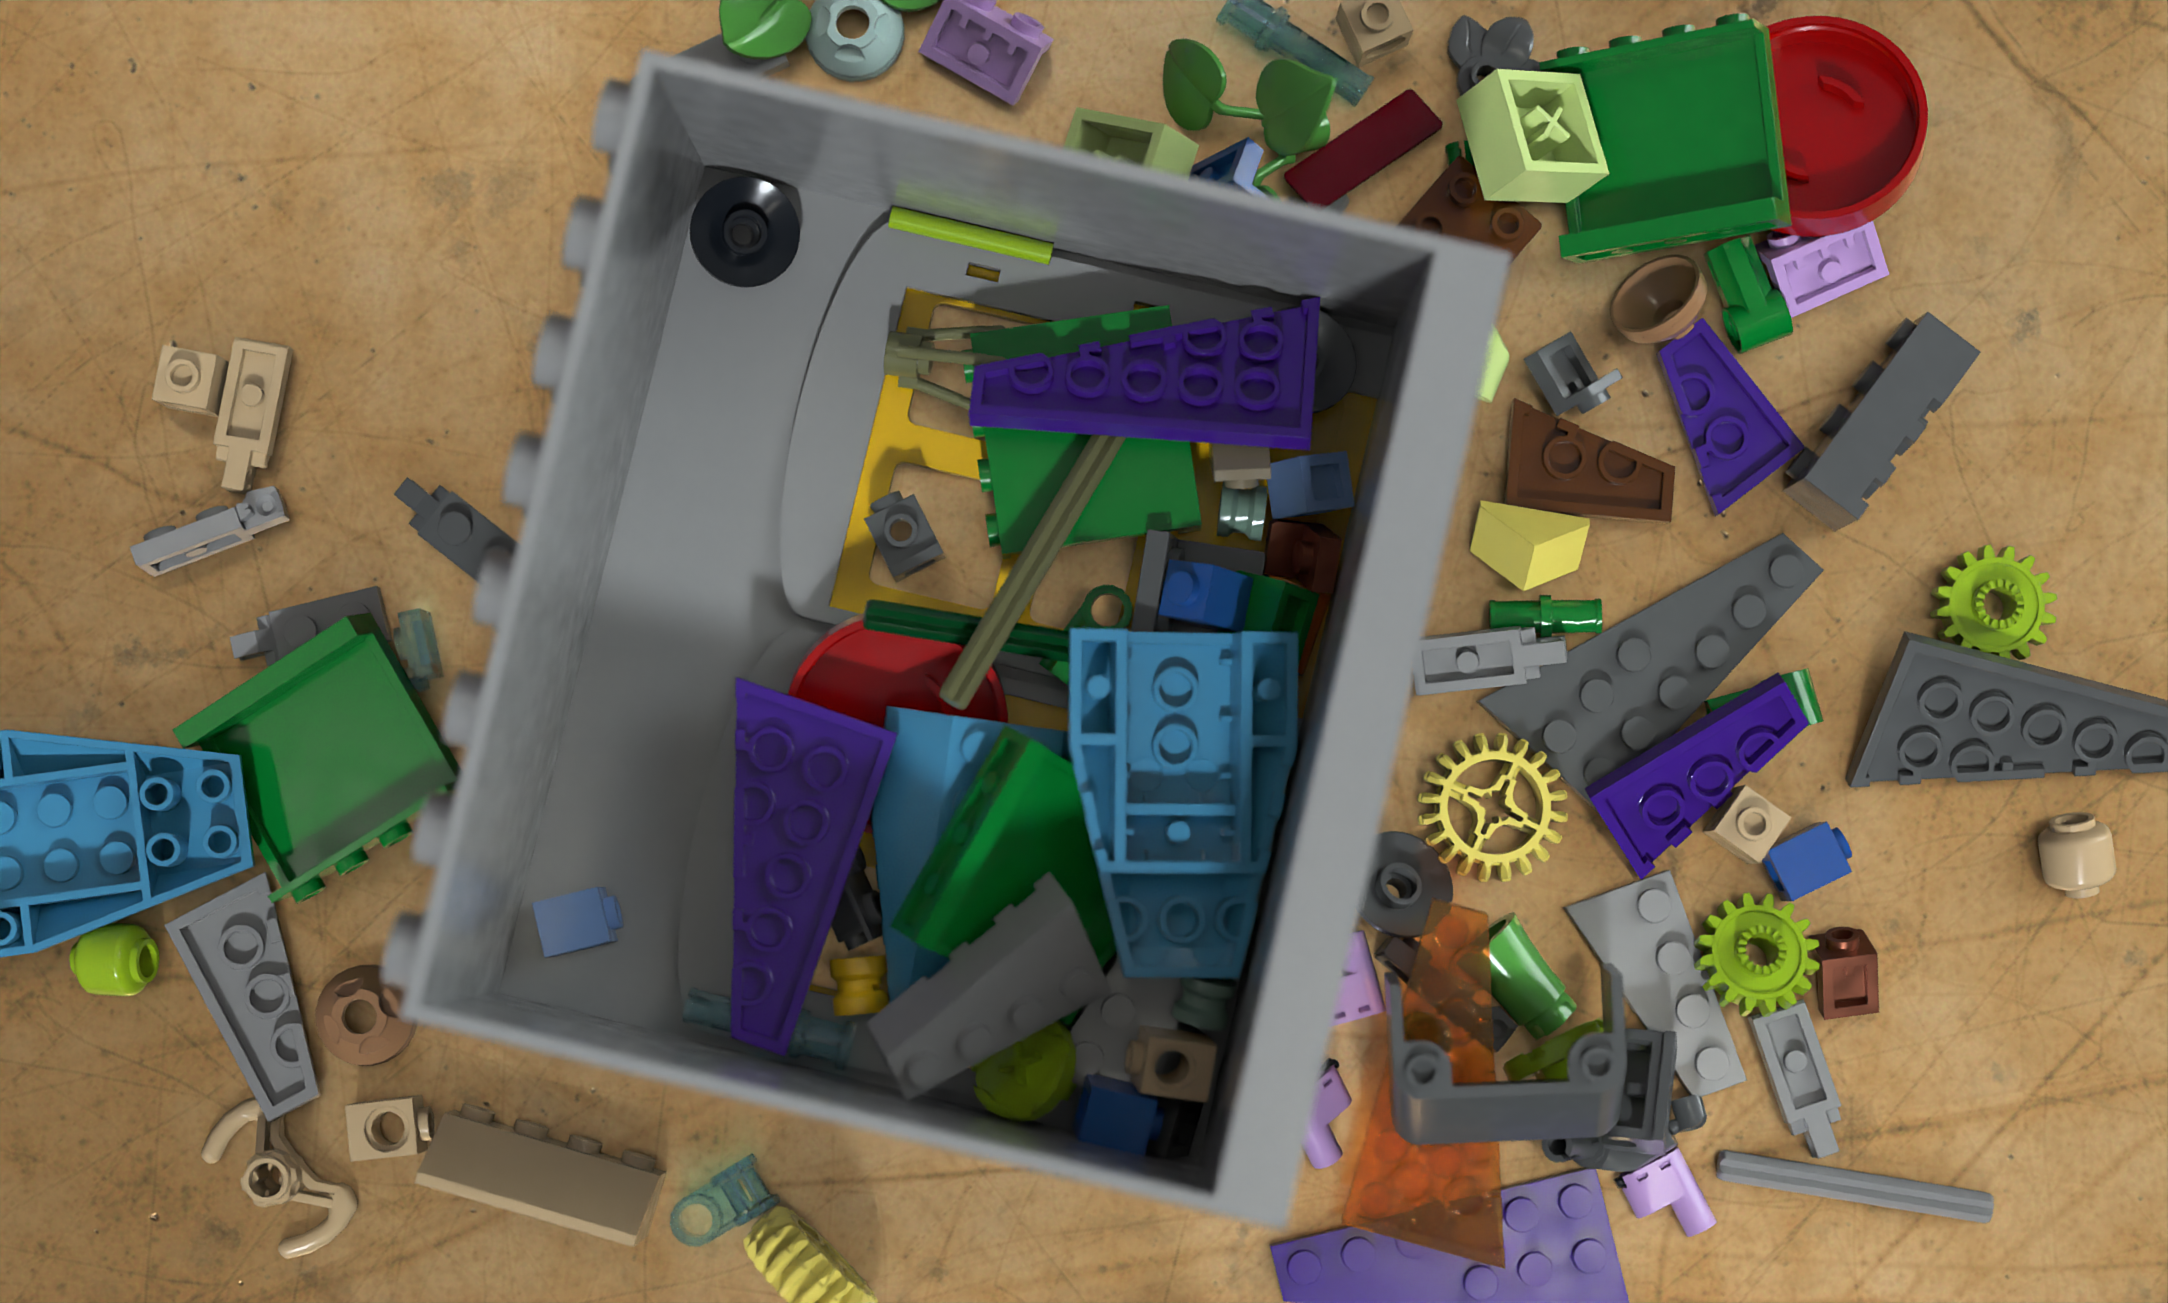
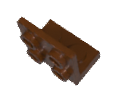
M1458 156L1400 221L1397 227L1511 253L1510 265L1539 232L1542 224L1516 201L1485 200L1476 168L1465 158Z

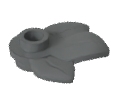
M1466 15L1456 21L1448 40V55L1459 69L1456 84L1460 96L1480 82L1477 76L1487 77L1496 69L1540 71L1539 62L1529 59L1533 49L1534 34L1526 19L1506 17L1493 23L1488 30Z

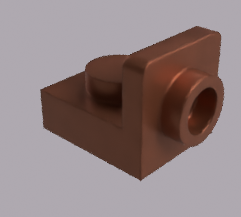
M1272 519L1269 522L1264 554L1267 556L1265 574L1296 578L1311 592L1333 594L1342 539L1323 524Z
M1835 927L1829 929L1824 934L1809 936V939L1818 940L1820 945L1812 953L1817 962L1820 963L1817 970L1818 1010L1823 1019L1879 1013L1878 953L1862 929Z

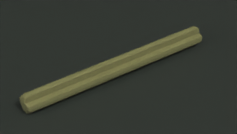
M1092 435L942 685L940 697L945 702L959 709L967 707L1126 437Z

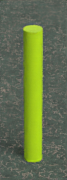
M895 206L892 207L888 228L1050 265L1054 243Z

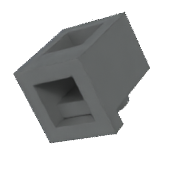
M895 491L870 505L874 514L864 520L896 583L946 558L914 494L904 499L900 491ZM904 521L912 527L911 536L905 541H897L891 536V529L897 522Z

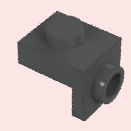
M1571 331L1524 358L1525 363L1556 416L1576 405L1581 414L1588 412L1610 399L1611 397L1606 388L1623 378L1617 368L1598 379Z

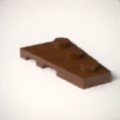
M1516 398L1512 400L1504 504L1572 516L1663 524L1671 522L1675 466L1619 442H1611L1579 428L1577 424L1563 418H1555L1534 409L1532 405Z

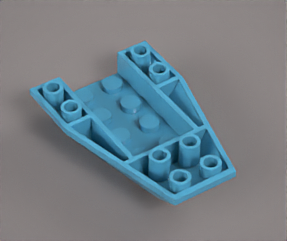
M15 730L0 731V957L37 953L255 866L242 755Z

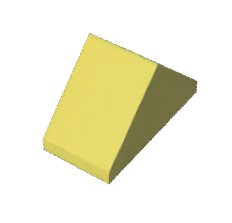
M1480 500L1470 542V552L1519 589L1526 591L1578 570L1590 526V518Z

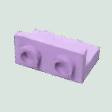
M943 0L918 52L1011 105L1016 104L1040 57L1049 50L1053 42L1050 36L1042 33L1044 26L1026 14L1016 12L1013 16L995 6L997 0Z
M1873 221L1848 232L1820 237H1803L1771 231L1767 235V240L1754 245L1760 260L1767 266L1774 289H1777L1784 298L1791 318L1889 275Z

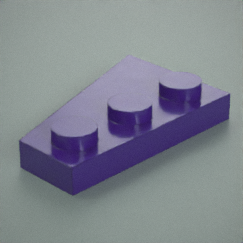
M1702 317L1694 324V328L1688 334L1678 340L1674 339L1656 355L1716 517L1798 454L1805 446Z

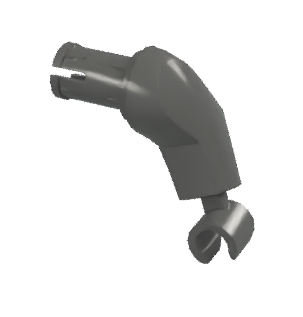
M1690 1095L1671 1101L1675 1119L1669 1121L1666 1152L1678 1146L1675 1134L1696 1130L1705 1124L1707 1114L1703 1100L1698 1095ZM1603 1135L1591 1138L1542 1140L1543 1152L1549 1160L1556 1163L1574 1160L1577 1164L1587 1169H1602L1616 1172L1636 1171L1660 1157L1659 1155L1603 1149Z

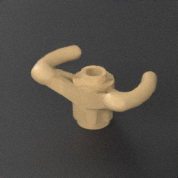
M252 1097L242 1101L223 1115L210 1131L201 1156L207 1163H216L221 1159L229 1140L247 1122L257 1121L255 1155L247 1161V1169L244 1176L240 1178L241 1188L253 1199V1204L263 1208L284 1204L289 1201L328 1208L327 1218L318 1226L304 1234L283 1239L278 1246L280 1255L285 1259L312 1253L330 1243L346 1228L357 1210V1197L353 1189L342 1182L333 1183L319 1179L285 1137V1115L271 1123L268 1122L256 1098ZM275 1167H277L282 1174V1176L278 1180L280 1185L277 1184L272 1177V1172ZM306 1186L309 1190L319 1191V1194L303 1191Z

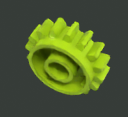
M1991 544L1978 548L1977 560L1969 551L1958 555L1957 561L1961 569L1952 566L1943 568L1940 574L1947 583L1945 586L1933 588L1931 595L1940 599V607L1930 612L1931 618L1941 619L1944 626L1937 636L1939 639L1950 637L1956 645L2009 659L2010 652L2018 660L2028 658L2031 654L2027 642L2034 645L2044 644L2047 638L2039 630V627L2056 622L2057 617L2045 612V604L2057 600V594L2043 593L2041 585L2050 578L2048 572L2037 575L2032 574L2030 569L2034 564L2035 558L2031 555L2022 558L2018 562L2014 561L2015 550L2012 546L2002 548L1997 557H1995ZM1988 592L1997 595L2003 604V612L1999 620L1990 618V615H1987L1985 613L1986 610L1983 608V600Z
M1744 893L1738 899L1737 908L1727 899L1717 907L1719 917L1710 914L1701 925L1710 935H1700L1694 941V947L1703 951V957L1694 963V968L1701 971L1707 970L1709 979L1702 987L1705 991L1715 989L1721 995L1718 1005L1725 1007L1730 1002L1739 1005L1740 1016L1745 1017L1752 1012L1754 1007H1759L1762 1016L1769 1017L1776 1011V1002L1783 1009L1787 1010L1797 1003L1793 992L1804 995L1810 990L1812 984L1803 975L1814 974L1819 969L1820 963L1807 958V954L1814 951L1820 945L1818 940L1804 939L1802 932L1811 923L1808 919L1795 923L1790 918L1795 906L1791 902L1781 910L1773 908V894L1767 893L1760 900L1759 904L1755 905L1751 894ZM1747 944L1756 945L1763 950L1767 959L1766 966L1760 967L1758 964L1754 965L1752 960H1748L1749 956L1746 955L1745 948Z

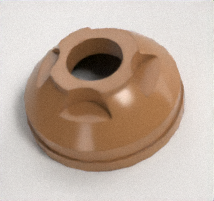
M1679 254L1658 257L1634 270L1616 290L1610 305V318L1613 324L1626 338L1637 343H1659L1670 339L1678 340L1684 337L1694 328V321L1699 316L1705 302L1707 283L1703 273L1694 260ZM1677 310L1672 316L1663 321L1669 313Z
M359 965L342 971L324 987L318 998L315 1009V1024L318 1035L325 1047L334 1056L346 1063L358 1066H374L388 1062L398 1056L409 1045L415 1034L418 1022L400 1018L407 989L383 983V967ZM358 999L368 1001L376 1012V1022L366 1033H355L347 1026L345 1021V1011L348 1005Z

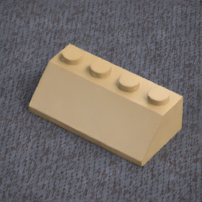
M463 1104L461 1112L452 1110L444 1113L414 1182L634 1247L649 1234L666 1171L654 1168L656 1159L644 1154L624 1150L622 1158L601 1153L602 1143L570 1135L568 1143L547 1137L549 1128L521 1119H516L514 1127L493 1121L494 1111L471 1104Z

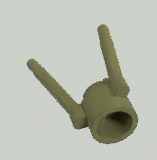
M1003 325L937 329L907 327L906 333L890 331L884 355V374L899 376L898 387L916 389L969 410L970 398L922 379L920 374L930 375L933 361L976 366L1006 359L1002 356L935 349L934 342L928 341L971 339V333L1005 329Z

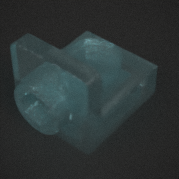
M420 608L399 612L400 627L393 630L397 654L401 661H408L409 667L403 669L416 692L429 690L428 680L444 677L431 613Z

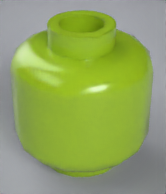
M110 923L82 934L70 952L72 972L76 974L82 988L86 992L95 995L133 996L140 993L148 982H151L156 976L160 961L157 944L151 939L145 929L138 925L127 923Z

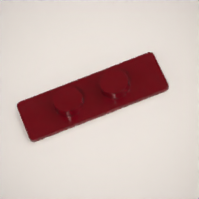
M1408 89L1284 173V180L1306 205L1325 209L1441 130L1443 123L1414 90Z

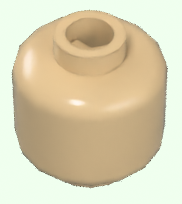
M2073 812L2058 815L2050 819L2049 827L2045 828L2038 836L2037 842L2043 878L2049 886L2065 890L2066 897L2087 898L2094 896L2100 892L2099 886L2109 882L2116 874L2117 868L2112 834L2106 824L2095 820L2093 814Z

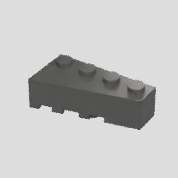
M1926 312L1914 322L1906 317L1885 343L1892 348V351L1881 365L1872 361L1863 370L1852 385L1859 392L1847 409L1840 403L1833 409L1819 428L1826 436L1814 451L1805 447L1785 472L1792 479L1783 492L1833 531H1837L1859 520L1869 506L1868 503L1862 500V497L1867 500L1879 487L1886 483L1896 469L1890 461L1896 454L1898 456L1904 454L1916 442L1928 423L1924 417L1929 411L1934 413L1943 405L1981 353L1929 312Z

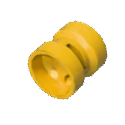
M885 955L830 960L831 977L837 982L838 991L833 998L834 1016L879 1013L889 1005L888 994L879 987V984H882L881 978L886 973Z

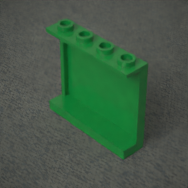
M1749 14L1725 15L1716 19V26L1696 30L1694 25L1668 27L1662 30V37L1642 41L1641 36L1618 37L1609 41V48L1590 52L1588 47L1583 46L1565 48L1556 52L1557 59L1539 62L1540 71L1580 74L1609 170V174L1566 203L1569 234L1559 236L1561 258L1581 264L1792 226L1769 28L1753 18L1750 19Z
M1169 305L971 333L972 349L961 351L1002 356L1005 359L1041 352L1047 357L1077 352L1078 345L1099 341L1102 347L1127 342L1131 334L1171 327ZM963 364L966 383H973L975 365ZM972 426L974 438L985 436L988 458L977 460L982 493L993 491L996 513L985 514L990 547L1001 546L1003 559H1010L1011 555L1022 553L1092 434ZM1126 437L1062 547L1147 535L1148 529L1164 532L1178 531V534L1200 531L1202 521L1190 442Z
M371 612L345 616L173 729L183 749L200 746L203 751L242 755L251 835L281 886L280 889L268 896L271 903L291 897L294 898L297 904L304 902L326 888L322 879L337 871L340 876H344L366 864L370 860L366 852L381 843L383 848L386 849L410 836L414 831L409 824L419 819L428 794L432 790L451 795L456 794L462 771Z
M1005 725L890 926L914 943L950 959L948 955L966 941L969 945L973 944L996 925L993 918L1008 905L1012 904L1016 908L1037 891L1033 885L1050 872L1073 903L1101 969H1103L1105 963L1113 957L1117 949L1073 764L1030 737ZM1083 1007L1059 1020L1070 1026L1077 1012Z

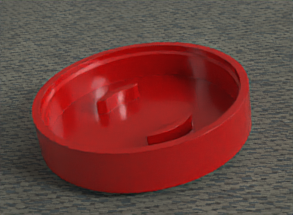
M1803 16L1782 20L1766 26L1769 28L1792 226L1771 230L1788 235L1820 237L1848 232L1875 220L1889 210L1907 191L1917 174L1923 157L1928 126V105L1923 83L1917 70L1903 51L1890 39L1878 31L1852 20L1832 16Z
M864 613L855 615L834 626L810 647L794 672L787 693L788 695L882 728L884 726L886 706L1009 723L1005 692L993 663L967 707L964 709L956 708L940 697V690L966 646L867 630L863 627ZM871 813L864 831L872 834Z

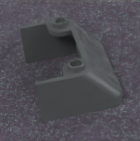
M1612 963L1600 964L1603 1032L1585 1034L1572 1044L1567 1055L1568 1078L1452 1083L1450 1060L1446 1052L1439 1045L1428 1040L1404 1041L1401 983L1396 973H1384L1390 1110L1396 1132L1407 1142L1426 1145L1591 1138L1605 1135L1611 1131L1620 1116L1626 1072L1623 974Z

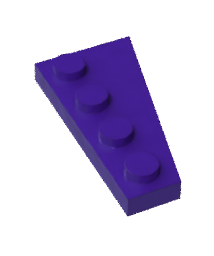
M1777 672L1584 789L1637 875L1642 880L1655 868L1653 861L1671 844L1675 848L1692 833L1690 826L1712 806L1718 809L1733 795L1731 791L1733 786L1750 771L1757 773L1809 725V722L1786 682Z

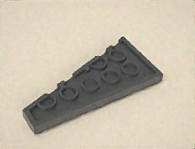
M1782 533L1567 652L1568 658L1566 663L1542 665L1540 667V678L1528 679L1527 684L1504 686L1477 701V703L1517 740H1527L1529 742L1528 750L1534 755L1543 751L1547 755L1544 764L1550 770L1558 769L1560 773L1559 778L1599 814L1584 788L1674 735L1824 570Z
M1904 631L1845 779L1849 787L1852 788L1870 787V782L1897 780L1900 785L1921 784V779L1955 778L1957 782L2044 778L2045 773L2072 772L2074 776L2096 775L2097 770L2130 769L2132 774L2168 772V700Z

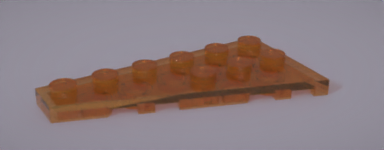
M1432 897L1402 1001L1404 1041L1428 1040L1439 1045L1446 1052L1450 1060L1452 1083L1496 1081L1488 914L1485 911ZM1387 1054L1343 1210L1342 1224L1505 1269L1499 1141L1417 1145L1401 1138L1396 1132L1391 1119Z

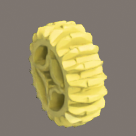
M1479 733L1474 735L1473 738L1474 753H1470L1467 745L1462 740H1458L1453 743V750L1459 759L1458 761L1454 762L1444 753L1436 756L1435 761L1445 771L1444 775L1440 776L1435 772L1427 771L1423 776L1425 782L1437 787L1435 794L1424 792L1417 795L1419 803L1433 804L1434 813L1420 815L1417 820L1419 825L1436 823L1438 831L1429 834L1424 841L1427 846L1438 844L1442 840L1445 841L1448 846L1438 856V860L1442 864L1449 862L1456 854L1461 857L1456 867V874L1466 876L1472 864L1476 863L1478 864L1477 880L1479 882H1487L1491 875V866H1496L1500 881L1507 882L1511 880L1512 875L1510 863L1514 862L1522 875H1528L1532 872V867L1526 855L1531 853L1541 862H1546L1550 858L1548 851L1539 843L1542 839L1554 844L1560 843L1562 835L1549 829V822H1566L1568 814L1563 811H1551V802L1567 799L1566 790H1557L1549 793L1547 783L1557 780L1560 777L1558 769L1547 771L1543 775L1539 773L1537 768L1547 758L1543 751L1533 755L1529 761L1524 759L1523 757L1529 745L1527 740H1518L1512 752L1507 751V734L1498 733L1494 739L1493 749H1488L1485 735ZM1490 761L1503 764L1499 774L1495 776L1493 782L1486 789H1478L1471 785L1466 786L1456 781L1459 775L1473 764ZM1518 773L1526 779L1533 791L1536 803L1535 819L1528 816V813L1517 807L1514 802L1513 790L1517 782L1515 779ZM1500 791L1498 805L1505 810L1506 814L1517 820L1511 817L1500 819L1497 816L1492 817L1493 823L1484 824L1486 821L1484 819L1486 809L1479 805L1480 802L1468 797V795L1475 799L1483 796L1485 799L1492 798V792ZM1449 796L1468 808L1471 814L1472 824L1466 843L1459 838L1450 822L1448 814ZM1502 825L1528 834L1518 846L1505 853L1486 854L1481 852L1486 840H1489L1495 829Z
M776 1206L769 1214H764L751 1227L752 1231L743 1239L747 1256L754 1262V1266L788 1303H878L874 1292L855 1271L856 1269L815 1228L811 1227L803 1217H799L793 1210Z

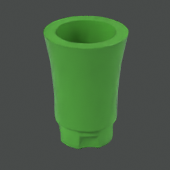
M1514 912L1501 917L1488 926L1455 959V964L1479 982L1503 1006L1519 1026L1524 1025L1536 1040L1548 1036L1558 1029L1577 1008L1576 1003L1565 992L1566 986L1538 952Z

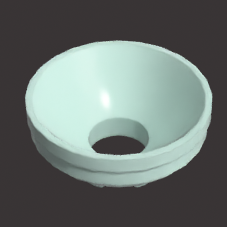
M881 0L814 1L810 9L812 21L806 35L809 52L816 64L826 73L837 79L849 82L865 81L879 76L895 63L904 42V22L899 10L889 7ZM857 9L868 16L869 27L863 36L849 39L838 32L837 20L846 10Z

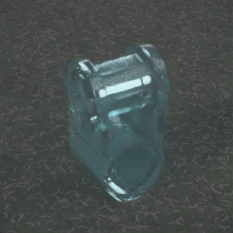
M751 1153L710 1178V1182L688 1194L674 1206L670 1215V1226L673 1235L680 1242L688 1246L704 1245L733 1227L744 1225L781 1202L778 1194H770L754 1166L757 1161L755 1155ZM738 1179L742 1180L753 1201L749 1200ZM701 1204L710 1211L712 1226L708 1232L693 1234L684 1227L682 1213L686 1206Z

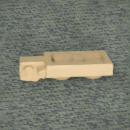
M235 337L233 341L213 444L217 446L216 459L226 462L221 487L229 492L247 494L248 491L252 490L256 467L267 469L269 456L273 454L293 349L290 346Z

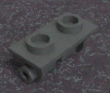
M860 846L831 925L838 943L844 941L848 951L882 936L881 922H883L880 893L872 889L865 874L866 860Z

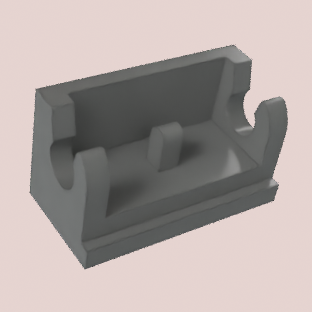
M1628 1028L1625 1029L1626 1072L1620 1116L1614 1128L1603 1135L1602 1146L1603 1149L1665 1156L1677 1056V1035L1674 1031L1665 1030V1032Z

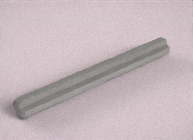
M1720 1151L1716 1165L1717 1178L1722 1181L1980 1223L1990 1222L1994 1208V1198L1990 1193L1741 1152Z

